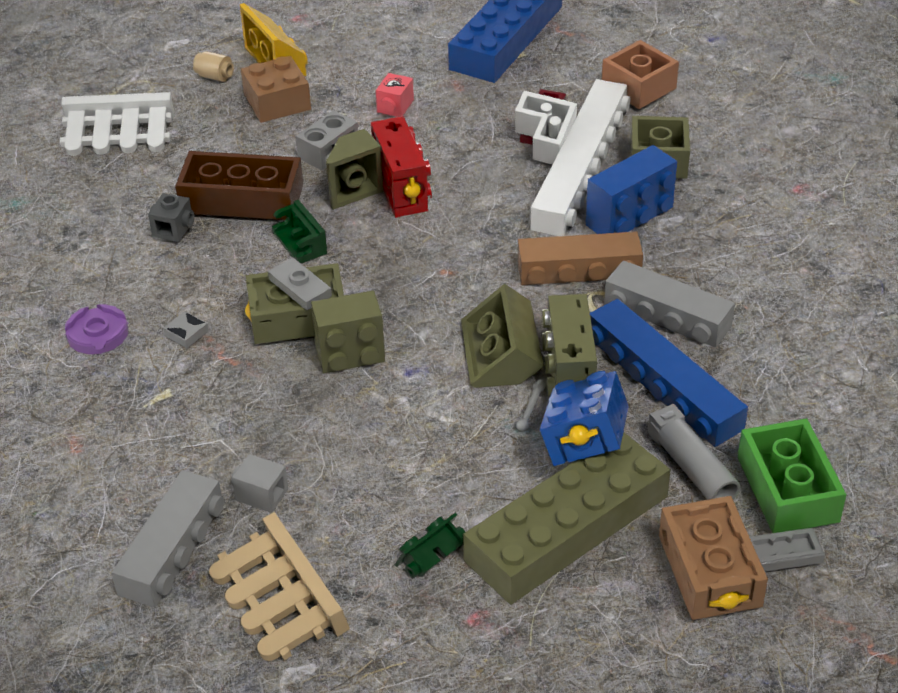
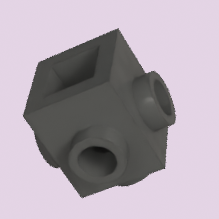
M161 194L157 202L151 206L148 214L152 237L180 242L187 229L191 228L194 223L195 215L194 211L191 210L189 198L173 194Z

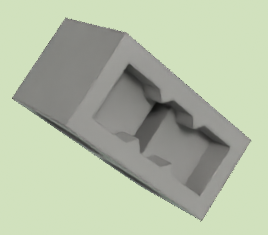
M332 110L296 136L298 157H301L302 161L323 171L327 168L326 160L338 138L358 131V122Z

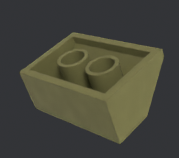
M505 283L461 319L470 384L474 388L521 384L544 366L531 301Z

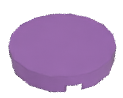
M99 304L96 305L97 308L89 310V307H84L72 314L65 324V335L70 347L77 352L85 354H102L118 347L128 336L129 327L123 311L115 306Z

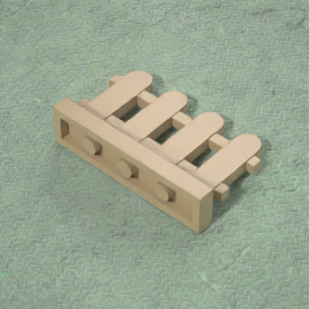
M273 512L262 519L267 532L260 536L255 532L249 536L250 542L228 555L226 551L218 554L219 560L212 564L209 573L216 584L223 585L231 580L235 583L225 593V599L230 608L241 609L246 605H249L251 608L241 618V624L245 632L250 635H256L265 630L267 636L263 637L257 645L262 659L273 661L281 656L285 661L292 656L290 650L313 636L317 640L324 637L325 633L323 630L330 626L337 637L350 630V627L337 601L276 513ZM280 552L282 556L275 559L273 555ZM263 561L266 562V566L248 577L242 578L241 574ZM296 576L298 581L292 584L289 579ZM282 586V591L259 604L258 598L276 587ZM313 601L316 606L309 609L306 604ZM298 610L300 613L298 617L275 629L273 624Z

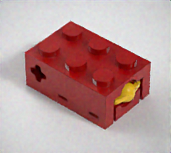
M404 116L371 122V136L381 146L383 191L395 218L427 212L428 199H432L431 187L429 182H427V177L431 176V167L429 160L423 159V150L420 142H415L413 127H408Z

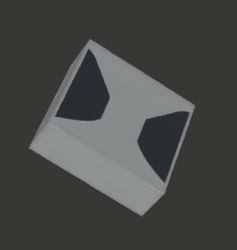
M186 311L163 328L164 335L185 348H189L209 331L206 322Z

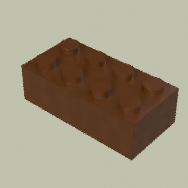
M189 151L175 185L177 196L190 199L191 210L194 211V215L276 219L273 215L275 211L294 204L293 201L300 198L304 185L301 157ZM283 216L281 218H278L277 220H285L287 216Z

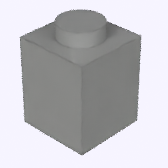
M251 454L246 457L241 466L238 465L234 469L231 477L236 501L270 513L274 511L288 490L286 467L284 465Z

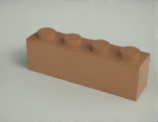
M638 231L518 239V268L521 285L607 280L623 260L640 267L643 264V252Z

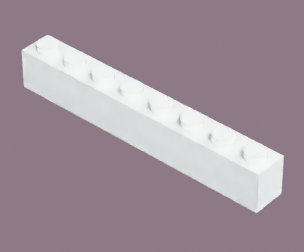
M599 79L595 80L531 206L530 230L556 236H565L569 226H574L577 209H582L588 179L599 173L601 159H605L607 156L608 143H613L616 127L620 128L622 124L623 112H628L630 96H627L626 84Z

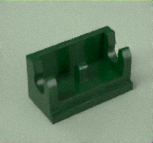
M298 199L293 201L294 204L274 212L273 215L276 219L287 216V218L283 222L273 225L272 233L292 258L302 264L326 255L327 244L325 230Z

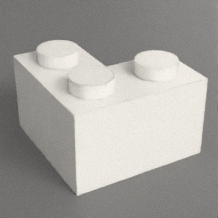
M523 91L515 110V132L533 137V160L553 165L577 117V103Z

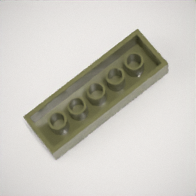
M623 432L620 449L610 452L605 451L603 454L572 462L463 533L464 562L512 605L667 498L671 469Z

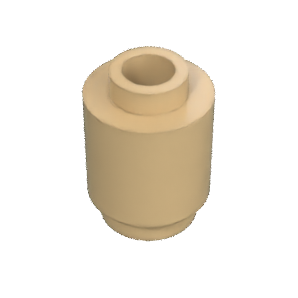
M205 51L198 53L193 61L194 72L198 73L201 77L225 82L232 76L234 71L231 58L221 54Z

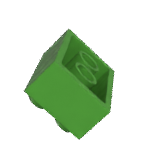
M807 418L741 430L737 458L772 533L840 523L847 494Z

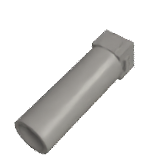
M674 404L650 413L647 425L648 434L658 446H663L707 499L731 496L734 499L740 490V483L684 421L685 416Z

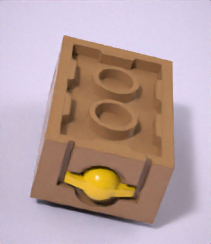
M731 496L663 507L661 509L659 538L692 620L763 607L768 578Z

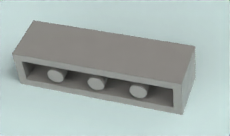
M623 260L605 282V305L618 298L642 319L716 348L732 326L735 302Z
M181 470L111 572L117 596L156 608L163 595L166 596L170 592L174 578L181 568L183 569L187 566L191 552L198 542L204 540L208 526L214 517H218L222 512L224 498L221 495L218 480Z

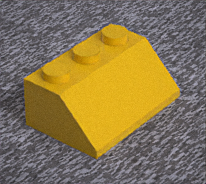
M245 3L239 4L245 49L258 63L275 60L278 57L291 56L302 74L306 76L308 59L304 50H300L293 39L289 38L283 32L281 26H277L270 17Z

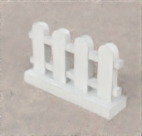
M171 92L62 97L61 105L65 116L62 119L63 127H67L66 137H60V146L65 147L67 154L70 156L79 155L83 150V146H93L96 154H106L110 150V145L120 144L121 150L124 153H133L140 143H147L150 151L159 152L164 149L165 142H170V132L166 133V122H172V119H174ZM139 123H148V133L139 134ZM121 124L120 135H111L112 125ZM94 125L93 136H84L85 126Z

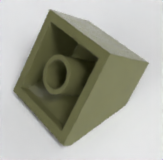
M365 128L339 137L326 160L330 207L332 210L383 192L381 146Z

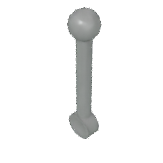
M542 379L533 385L534 392L523 417L516 422V427L519 431H526L529 428L528 419L540 392L546 387V383Z

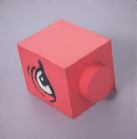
M388 73L376 89L378 113L400 117L404 115L414 101L413 78Z

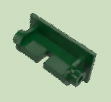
M455 512L446 520L442 516L438 517L425 529L426 535L420 539L413 536L406 541L399 549L402 554L395 563V566L398 567L405 562L407 564L405 569L409 576L412 578L416 576L422 577L441 561L433 550L437 549L445 559L459 547L463 546V533H465V530L460 526L456 528L452 524L457 517V513Z

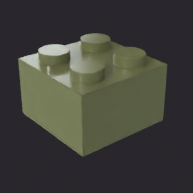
M632 116L630 156L654 145L677 160L676 179L688 178L690 159L689 117Z
M374 290L311 302L315 345L323 374L385 362L383 318Z

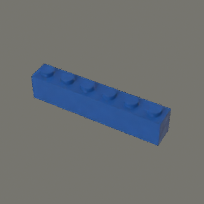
M618 298L590 313L595 345L608 354L613 362L623 367L634 380L639 381L656 399L661 400L666 406L674 404L685 416L684 421L701 438H705L711 445L717 447L739 434L742 429H745L748 406Z

